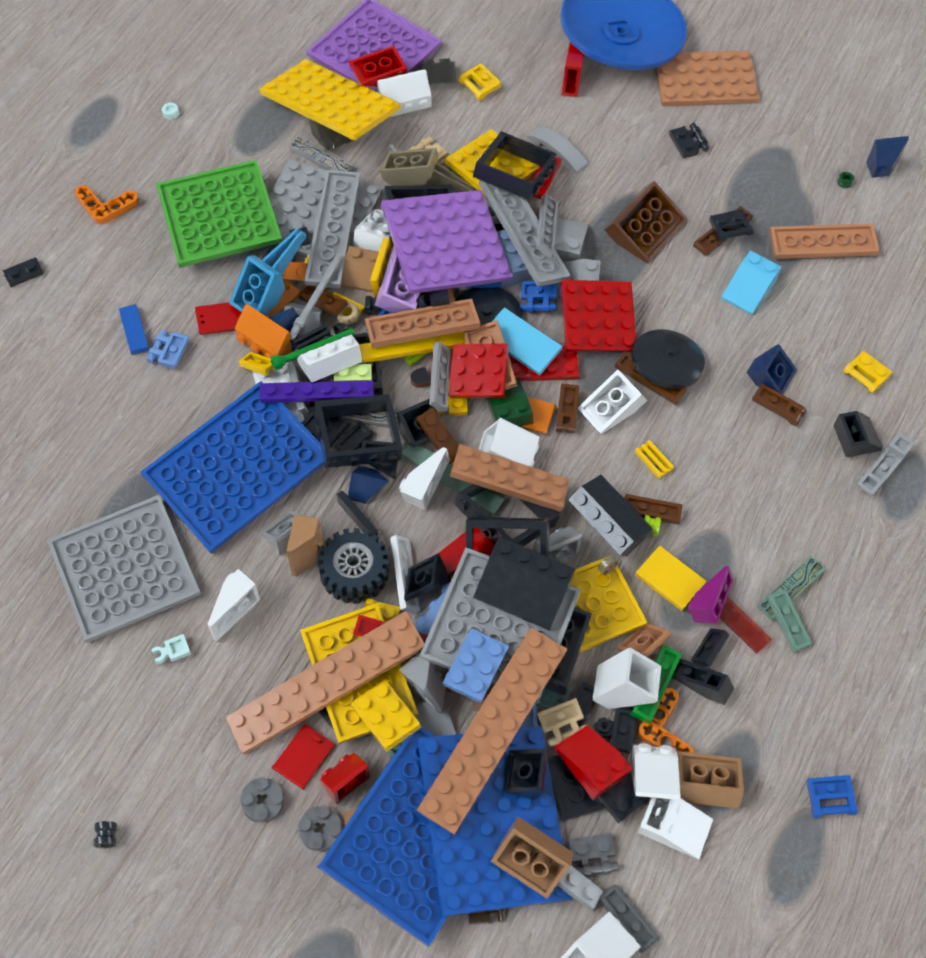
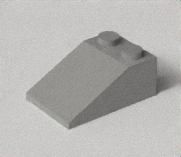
M557 218L554 248L562 262L580 259L589 224Z
M579 259L563 262L571 275L569 280L599 281L601 261ZM561 282L558 283V298H562Z

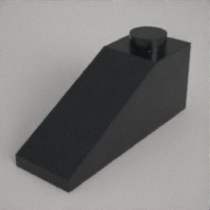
M681 658L671 677L701 696L723 705L726 704L734 690L728 675Z

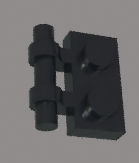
M695 123L689 125L691 129L689 131L683 126L669 132V136L683 159L698 155L699 148H702L703 151L709 149L707 139L702 136L700 127L696 126Z

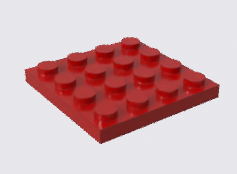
M562 280L561 294L565 351L632 352L636 342L632 282Z

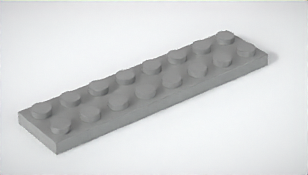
M326 169L304 280L305 285L318 286L336 254L340 253L343 255V258L326 287L341 288L344 260L348 250L361 173Z
M480 180L479 185L537 287L569 280L571 275L555 248L554 254L550 258L536 248L539 221L527 200Z

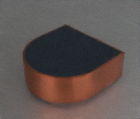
M426 367L412 371L410 381L413 386L421 388L431 385Z

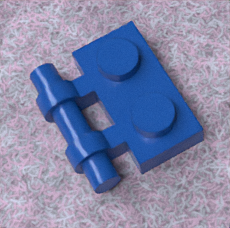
M522 281L521 299L528 300L527 304H521L522 311H528V313L544 311L546 313L557 310V303H550V300L557 299L558 283L537 287L534 281ZM534 300H543V304H534Z

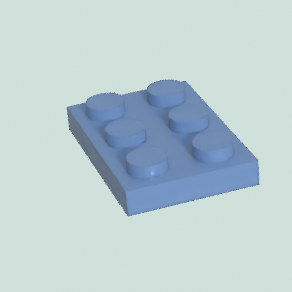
M471 628L443 681V686L482 703L509 646Z

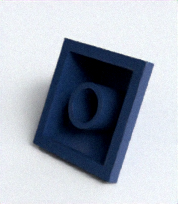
M908 136L875 139L866 161L872 178L884 177L890 174L902 156L909 140Z
M779 344L755 358L746 373L756 386L760 387L761 384H764L783 395L797 369Z

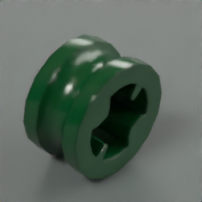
M849 172L840 173L837 184L842 188H850L854 181L853 174Z

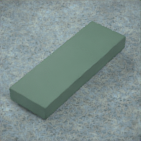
M784 589L766 597L792 652L812 645L787 590Z

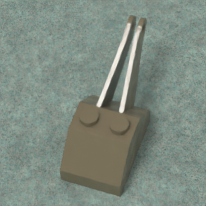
M437 148L388 152L380 170L382 180L391 186L452 185L454 193L476 191V188L437 162L439 158Z

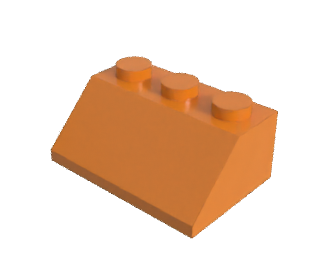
M246 304L235 327L238 342L249 346L254 353L268 358L274 355L284 356L292 353L289 331Z

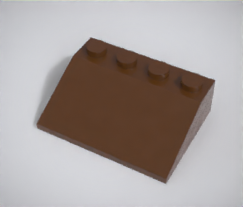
M653 181L637 194L604 231L615 243L645 263H648L688 219L660 186Z

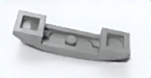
M538 126L527 135V138L538 146L543 144L554 153H557L564 160V165L576 174L588 165L583 155L568 140L551 129Z
M899 432L856 486L870 496H873L901 463L915 442Z

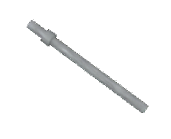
M336 254L301 315L295 319L293 328L289 333L291 340H294L299 331L304 328L307 317L341 262L342 254Z

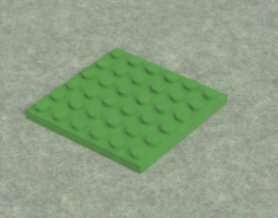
M257 160L156 183L179 268L282 242L281 233Z

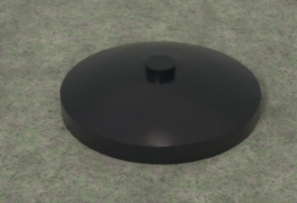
M499 287L470 288L461 293L455 300L456 302L472 299L480 326L492 322L503 308H506L522 319V309L517 299L511 293Z
M657 329L648 331L636 340L632 350L631 358L637 372L650 383L663 388L681 389L691 386L698 381L705 366L704 355L699 346L689 337L672 330Z

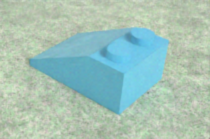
M750 250L721 296V299L752 315L777 280L781 266Z

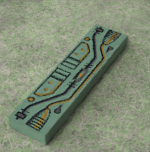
M810 556L769 595L786 589L793 602L826 569ZM765 598L757 608L773 621L776 617L767 598Z

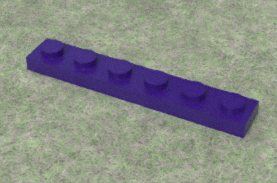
M373 381L260 383V403L315 402L374 396Z

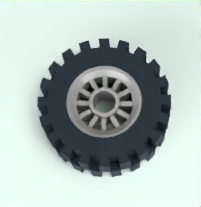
M347 528L343 529L344 534L342 535L339 532L334 533V540L328 538L325 541L326 547L322 545L320 549L321 555H318V567L321 582L329 594L333 592V598L339 600L341 596L344 603H349V599H353L354 604H357L360 598H364V601H366V599H370V594L374 597L379 594L378 588L384 589L385 581H388L389 577L388 553L385 550L384 543L382 541L379 542L378 536L375 534L370 537V531L364 530L362 534L359 528H354V532L349 533ZM351 562H358L355 566L349 565Z

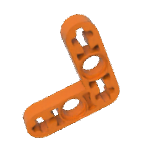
M80 185L75 189L77 200L97 224H105L139 204L138 195L132 190L126 191L102 204L88 186ZM92 202H95V203H96L95 206H93V207H88V204H89V203H92ZM114 205L120 206L117 210L111 209Z
M666 688L657 710L664 713V718L657 720L653 717L650 724L642 722L638 735L642 741L653 747L662 746L660 740L668 738L672 742V748H675L676 744L679 745L676 752L678 750L682 752L686 750L687 752L694 753L693 748L689 744L662 728L679 700V695L675 689ZM670 694L673 696L672 700H670L667 706L665 707L663 706V703L666 700L665 696H669ZM649 727L652 729V734H648L647 736L644 734V729H648ZM657 733H660L657 741L655 742V736L657 735Z

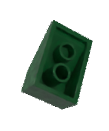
M518 377L516 378L518 386L505 390L504 398H486L494 423L499 418L520 428L534 423L532 408Z

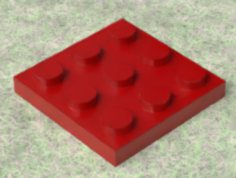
M508 343L454 344L448 391L449 398H504L509 353Z

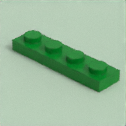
M666 645L661 647L655 663L661 666L658 701L635 705L630 715L647 724L651 723L679 662L681 653Z

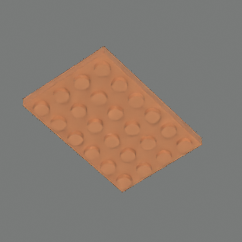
M750 50L680 52L670 62L655 68L661 106L750 104L759 102Z

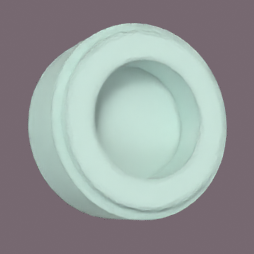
M167 103L162 107V113L166 119H175L179 115V109L176 104Z

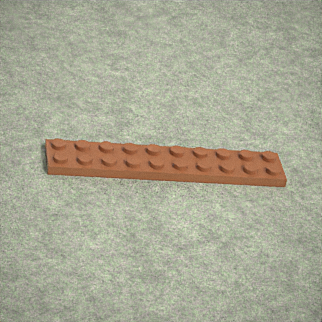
M404 611L226 716V720L242 753H249L422 651L425 643L407 611Z
M529 629L421 802L417 812L453 835L456 834L567 652V648L535 629Z

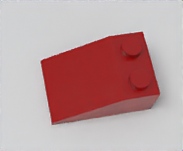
M395 46L349 61V65L361 86L378 87V80L407 74V67Z
M588 725L554 747L592 800L626 778L632 770L621 753Z

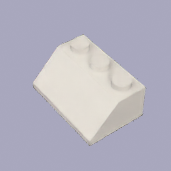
M425 69L378 80V93L399 102L401 105V109L390 117L431 107V92Z
M352 335L308 351L297 358V363L311 382L362 362L360 346Z

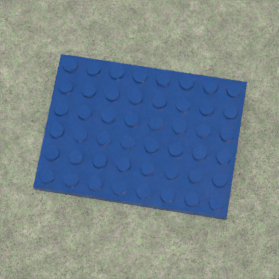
M262 381L141 471L142 476L210 554L324 465L320 442L283 403H260V383H263Z
M421 726L419 730L407 737L317 868L429 947L447 917H442L429 821L427 817L417 812L418 807L425 798L417 740L418 738L436 737Z
M542 726L520 728L455 835L428 819L442 917L570 901L573 899L557 885L549 897L545 898L491 862L504 836L517 817L528 822L563 846L548 758L543 793L534 800L503 792L509 750L546 749ZM464 734L418 738L417 743L425 796Z

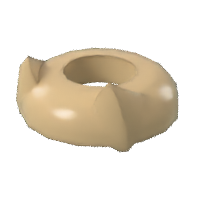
M348 302L346 308L352 309V314L345 316L342 311L337 318L342 323L353 324L358 319L360 311L354 303Z

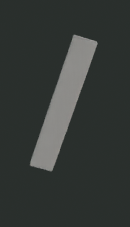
M545 193L541 197L536 248L550 258L554 254L558 202Z

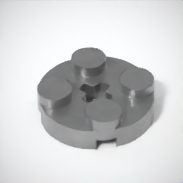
M259 777L257 780L251 781L244 788L240 796V803L244 814L254 822L272 821L283 809L284 796L281 787L275 781L265 777ZM266 795L267 804L261 803L258 805V797Z
M327 806L314 807L308 810L298 823L299 836L302 843L308 849L315 851H328L342 832V823L338 814ZM324 824L326 826L324 828L325 832L323 834L320 832L315 833L316 825Z

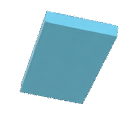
M503 308L493 320H498L504 341L509 345L508 354L538 375H541L562 350L560 344L506 308Z

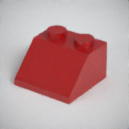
M354 752L351 755L343 756L338 761L339 764L333 769H326L319 779L322 787L336 804L370 778L368 765Z

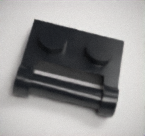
M743 209L711 215L709 218L719 242L732 237L753 235V227L749 224Z

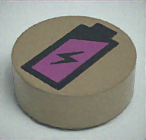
M609 556L600 563L598 570L603 575H608L617 567L618 561L613 556Z

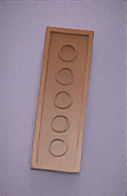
M873 223L770 227L769 230L774 259L876 256L879 254V246Z
M472 299L451 302L448 305L429 306L365 318V325L371 347L377 348L480 328V321Z
M462 444L458 446L450 477L559 512L564 507L569 483L568 478Z

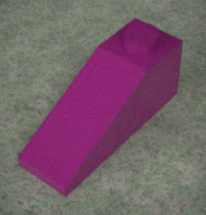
M729 566L721 569L695 593L692 602L689 603V613L692 615L694 622L718 623L734 581Z

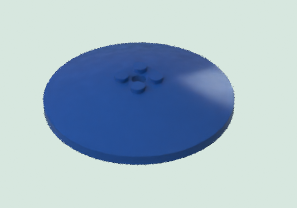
M564 0L561 7V25L570 42L591 59L615 68L646 70L662 66L673 60L680 53L687 35L684 16L672 0Z

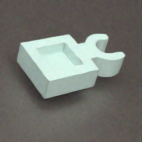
M184 634L164 641L166 647H155L152 649L153 655L161 653V656L155 659L156 664H162L168 657L173 662L191 655Z

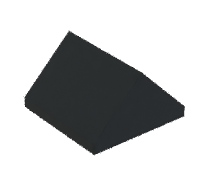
M430 398L397 412L400 433L412 447L430 440L416 418L430 408H433L439 416L436 408L429 404Z
M438 553L408 568L404 594L405 601L423 596L451 582L443 560Z
M548 749L509 750L503 792L534 800L543 793Z

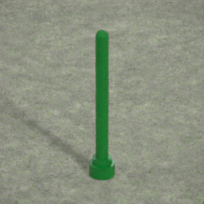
M352 328L284 356L274 355L270 357L271 363L275 371L280 370L286 365L285 363L297 359L308 351L343 337L353 336L355 330Z

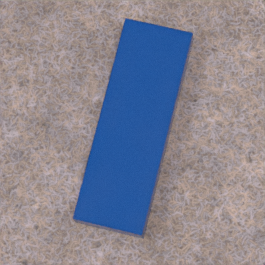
M137 305L119 308L131 355L149 351Z

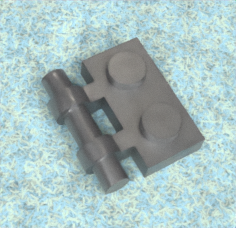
M611 833L568 840L569 850L574 853L572 863L581 862L582 867L575 869L586 878L591 877L593 874L603 873L606 875L611 874V871L619 870L617 861L610 863L608 861V857L616 855ZM600 859L601 864L589 865V860Z

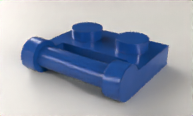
M850 775L808 778L806 780L813 818H821V815L846 813L857 815V805ZM846 799L847 805L820 807L819 802Z

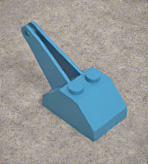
M296 228L262 260L255 255L247 256L229 304L241 312L244 306L248 304L267 316L278 305L285 289L282 275L305 240L306 233Z

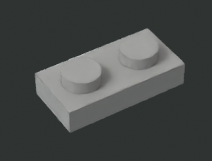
M572 866L569 867L557 884V886L589 911L595 908L603 890Z

